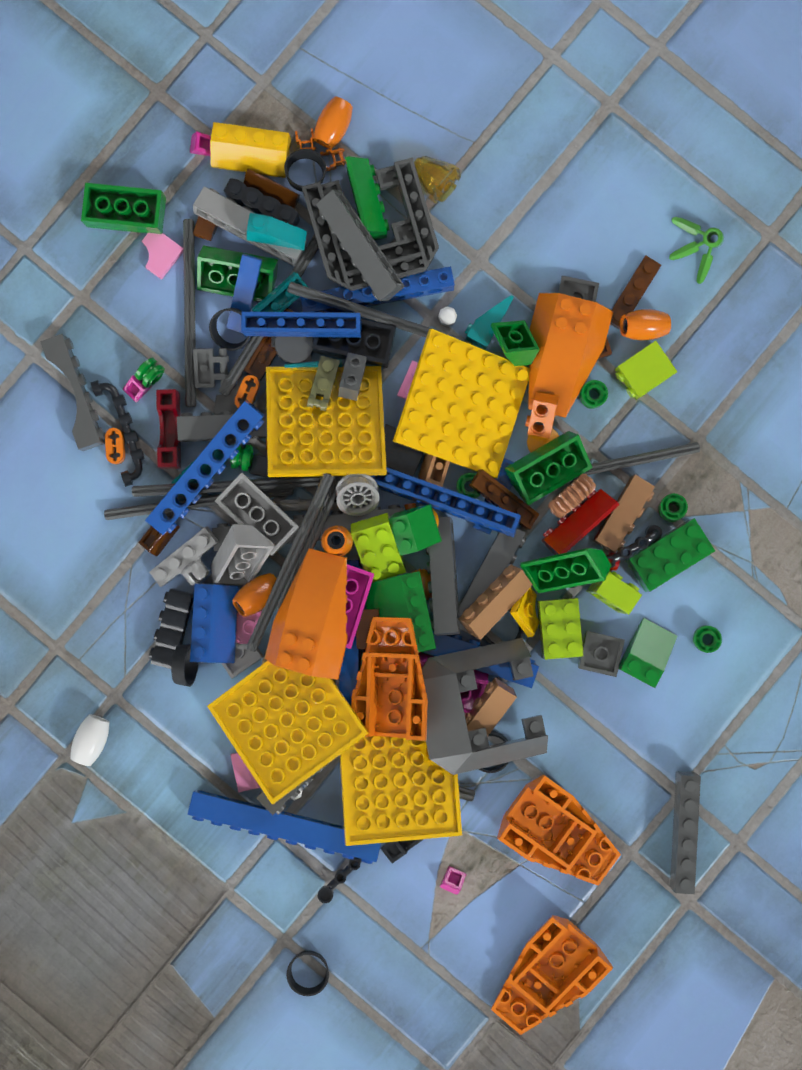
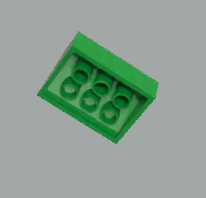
M420 571L372 582L365 603L366 609H379L380 617L411 618L418 653L435 650L436 645Z

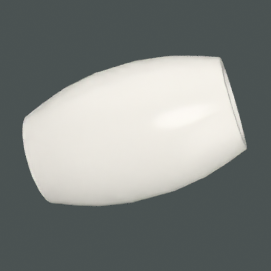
M89 714L76 731L71 746L70 759L76 763L91 766L99 757L106 744L109 734V721Z

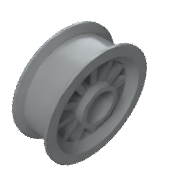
M346 475L336 485L337 505L342 512L348 515H366L372 512L379 503L378 485L370 475Z

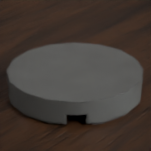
M276 337L274 342L275 351L282 360L288 363H300L311 354L313 339L312 337Z

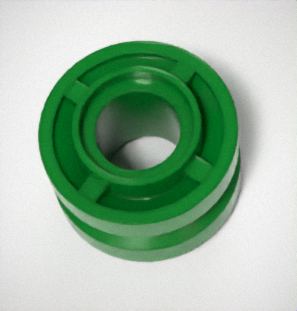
M152 357L139 366L135 373V378L139 381L143 380L142 384L149 388L160 380L165 368L162 365H157V361Z
M599 380L588 381L579 393L580 402L589 409L600 407L608 398V389ZM590 390H595L598 393L597 399L590 397Z
M241 443L237 448L239 453L233 460L230 459L231 468L237 469L241 466L243 471H248L252 463L253 446L247 444L243 447Z
M465 473L458 479L456 483L457 493L474 499L481 495L475 490L468 492L464 487L466 482H472L476 475L475 473Z
M675 493L665 496L658 506L661 518L671 523L682 519L688 510L686 499ZM668 505H676L677 512H671Z
M704 625L695 630L693 643L698 650L712 653L721 646L722 636L715 627ZM705 634L712 636L710 644L706 645L703 643L702 638Z

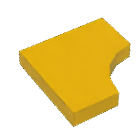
M531 587L512 606L510 611L527 637H534L539 625L535 610L537 595Z

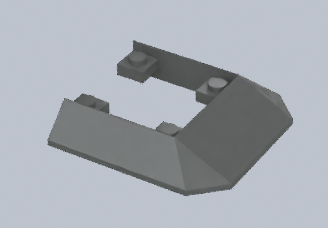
M412 157L394 162L393 166L378 169L375 172L381 191L398 187L407 220L391 224L395 242L378 246L399 278L425 272L439 249ZM339 180L325 184L317 182L302 186L327 278L350 291L369 287L370 285L362 279L360 270L352 264L348 252L344 251L340 246V240L330 231L328 222L320 216V210L316 206L332 189L342 191Z
M523 638L430 657L423 665L422 674L428 699L426 745L429 759L452 775L547 753L548 735L545 732L542 715L521 719L525 738L489 746L486 728L468 731L460 692L477 689L474 669L509 662L513 680L534 676L530 661L531 655Z

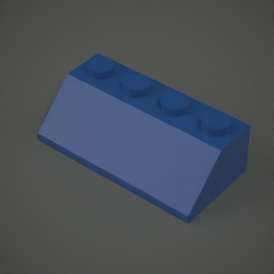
M195 584L190 662L235 663L238 611L234 607L232 600L239 591V586Z

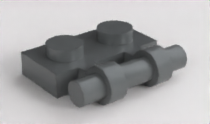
M194 348L195 388L215 387V380H220L222 385L229 374L227 369V362H229L227 349L219 348V355L214 356L213 348ZM215 362H220V373L214 372Z

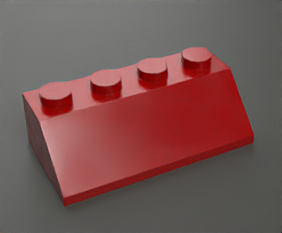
M602 489L594 490L586 497L587 500L584 503H580L572 509L573 512L568 517L565 515L557 521L559 525L556 528L552 529L550 527L543 534L544 538L541 541L554 555L567 553L620 504Z

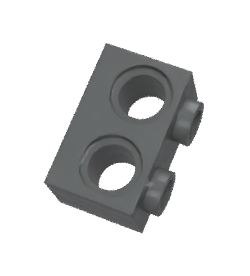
M348 352L338 397L357 401L366 367V356Z

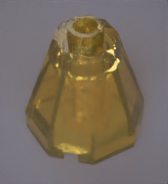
M428 156L419 157L414 162L420 184L429 199L435 204L438 203V200L440 202L445 201L457 186L454 184L455 180L459 181L461 178L460 169L454 164Z

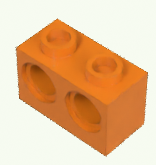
M536 392L535 398L530 399L528 409L532 410L531 416L527 415L525 426L528 427L527 434L550 439L559 396ZM539 405H545L547 408H541ZM536 422H541L543 425H538Z

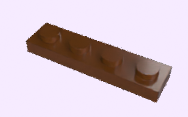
M645 255L611 310L613 311L611 325L620 330L621 317L634 311L662 266L661 264Z
M286 308L283 312H294V311L291 310V309H289V308ZM271 336L263 337L244 369L245 372L257 377L260 381L266 373V367H270L277 355L275 347H271Z
M483 469L478 470L469 485L496 507L521 515L519 525L526 530L531 529L539 516L538 512Z

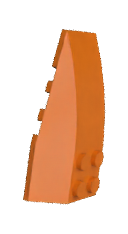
M539 293L530 331L540 350L532 364L529 365L528 408L530 399L535 398L536 392L559 396L555 416L566 418L604 349L613 311L597 302L561 293ZM539 405L541 408H547L545 405Z
M311 548L308 549L273 620L265 656L267 661L275 666L305 675L339 679L347 644L346 557Z
M373 617L366 641V650L363 652L361 659L363 660L361 669L358 671L356 687L352 693L351 707L369 732L365 737L382 736L426 741L428 699L412 619Z
M544 774L525 785L503 815L497 836L498 840L528 861L540 863L545 867H551L564 874L573 875L578 879L599 886L621 855L577 799Z
M552 915L527 941L491 1010L522 1035L542 1023V1020L546 1017H552L561 1008H567L576 999H582L588 995L613 969V966L598 944L571 921Z

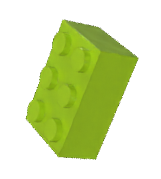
M388 513L351 524V535L365 571L374 573L372 582L406 573L405 561L403 556L399 554L388 520Z
M614 571L608 572L605 581L592 583L587 589L588 593L617 613L628 615L642 596L638 592L639 588L630 582L629 584L621 581L623 577Z
M578 598L537 601L542 658L547 660L582 657L583 645Z

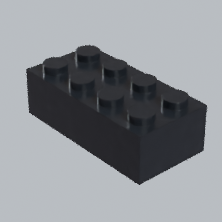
M361 319V337H314L312 349L315 353L343 359L347 358L348 352L367 357L366 364L388 368L396 326Z

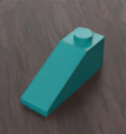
M255 213L249 214L247 226L248 241L304 250L306 230L270 216Z
M510 295L478 317L473 324L469 323L465 334H467L466 340L486 350L494 336L490 326L491 323L502 321L514 296Z

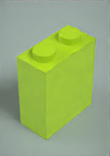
M654 341L614 369L617 379L626 385L628 395L635 400H638L677 373V370L657 341Z

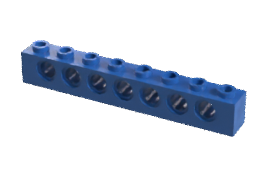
M450 266L400 278L405 287L388 301L377 300L373 296L370 286L350 291L345 287H338L320 292L369 307L454 291L455 284ZM300 296L303 312H320V310L330 313L343 312V310Z
M244 401L145 521L162 535L167 531L171 533L178 525L175 523L179 517L183 519L190 511L188 506L191 503L196 504L202 497L200 492L203 488L208 489L213 484L214 480L212 478L216 473L220 475L227 467L224 463L229 458L233 460L239 453L237 448L240 444L245 445L252 437L250 435L251 431L254 428L258 430L265 422L262 420L265 415L249 401ZM241 419L248 421L249 427L247 430L239 427ZM228 434H233L236 437L234 445L227 442ZM216 449L223 451V459H217L214 456ZM203 464H208L211 467L210 474H205L202 471ZM191 479L198 481L199 487L197 489L190 486L189 482ZM178 494L185 495L186 503L178 501ZM167 508L173 510V518L166 516L165 510Z
M387 467L386 475L371 476L377 482L378 489L422 505L431 504L433 509L513 538L521 520V515Z

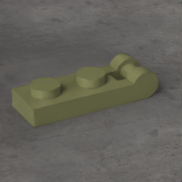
M325 356L320 357L307 407L313 408L315 406L319 407L320 410H327L340 360ZM316 396H322L323 400L316 399Z

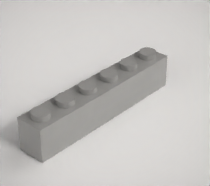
M203 187L193 204L194 214L292 266L296 265L304 250L248 241L247 226L249 214L254 212L246 206L238 205L229 197L221 196L215 189Z

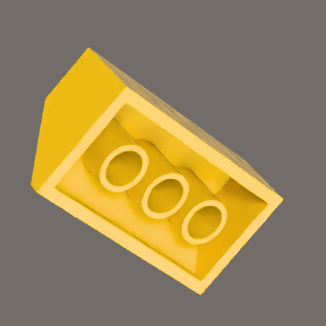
M213 122L210 140L212 168L246 172L249 168L261 175L286 178L284 165L290 153L291 138L289 133Z

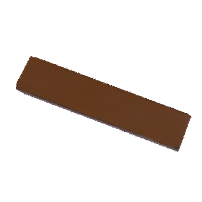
M249 168L246 171L243 182L246 187L255 188L264 196H271L277 199L281 205H289L295 209L301 196L300 194Z

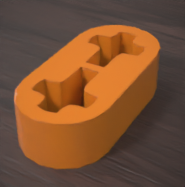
M247 375L242 380L234 401L237 408L241 406L239 400L244 399L246 394V400L253 405L260 388V382L257 377ZM251 380H254L256 386L251 387L250 391L247 392V381L251 382Z
M117 428L108 429L105 433L106 458L110 463L118 465L125 460L124 434ZM114 432L119 435V438H116V445H114V440L110 438V436L114 435ZM115 448L116 452L120 454L116 461L114 458H111V455L115 453Z

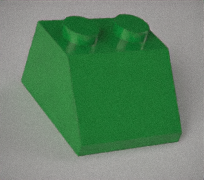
M525 320L491 323L490 326L505 356L514 366L531 365L540 349Z
M431 504L394 513L388 519L400 556L418 552L442 541Z

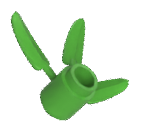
M673 217L672 222L676 226L695 236L698 233L703 235V241L699 243L694 241L670 254V260H677L699 251V246L704 244L709 247L707 254L702 256L697 274V283L701 284L705 280L713 260V256L710 255L712 248L722 245L724 234L718 228H709L704 232L700 230L701 226L683 218ZM713 235L718 236V240L716 242L711 241V237Z

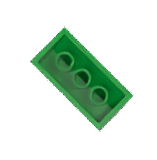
M345 157L358 217L374 241L387 238V231H390L388 220L383 219L382 213L385 212L383 201L378 199L380 189L378 183H374L373 176H376L374 165L369 164L368 158Z
M203 245L197 256V290L233 297L243 254L262 259L253 299L260 302L275 289L278 259Z
M567 431L505 467V471L518 494L527 505H530L593 467L580 436Z
M586 548L521 562L520 566L537 593L605 581L611 563L603 550Z

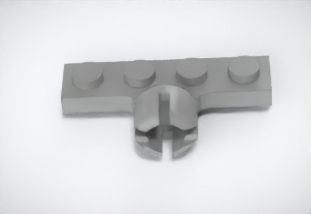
M208 526L204 527L149 573L160 587L166 585L178 574H182L190 585H195L209 574L208 569L201 561L202 555L219 541Z

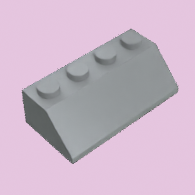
M233 524L211 563L213 585L244 586L256 577L274 548V543L252 525Z

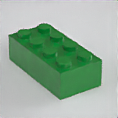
M85 183L81 221L88 228L162 234L166 196L162 190Z
M693 518L661 536L660 539L653 541L646 549L637 551L625 560L644 591L651 592L715 552V549L696 519Z

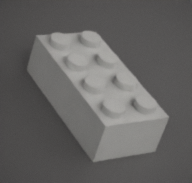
M243 473L215 500L238 524L252 525L273 542L274 548L270 553L271 556H274L300 528Z

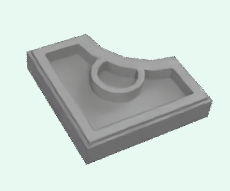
M236 643L235 663L221 664L232 679L264 656L259 648H257L256 652H252L247 649V644Z

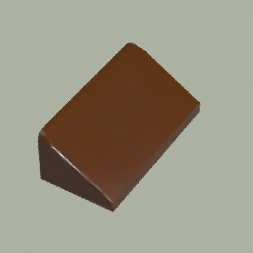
M177 525L171 533L167 531L164 535L151 526L138 543L149 553L158 556L180 526Z
M363 609L356 631L357 649H366V641L372 618L380 617L379 609Z

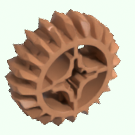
M582 474L549 502L548 508L552 514L556 515L557 518H562L579 505L595 490L596 484L593 482L594 480L587 474Z

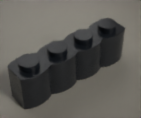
M229 179L224 189L226 197L233 199L242 207L250 208L255 214L270 216L297 227L300 219L298 212L293 207L281 205L277 199L271 196H264L255 188L246 187L238 179Z
M170 589L169 592L166 591L163 600L166 603L165 609L161 610L159 615L161 625L154 634L156 645L155 648H151L149 653L151 664L171 669L173 653L178 645L183 644L194 601V594L177 589Z

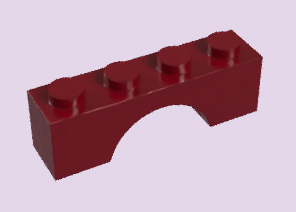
M176 389L156 390V404L160 422L157 467L161 469H181V442L178 441L177 417H180V392Z

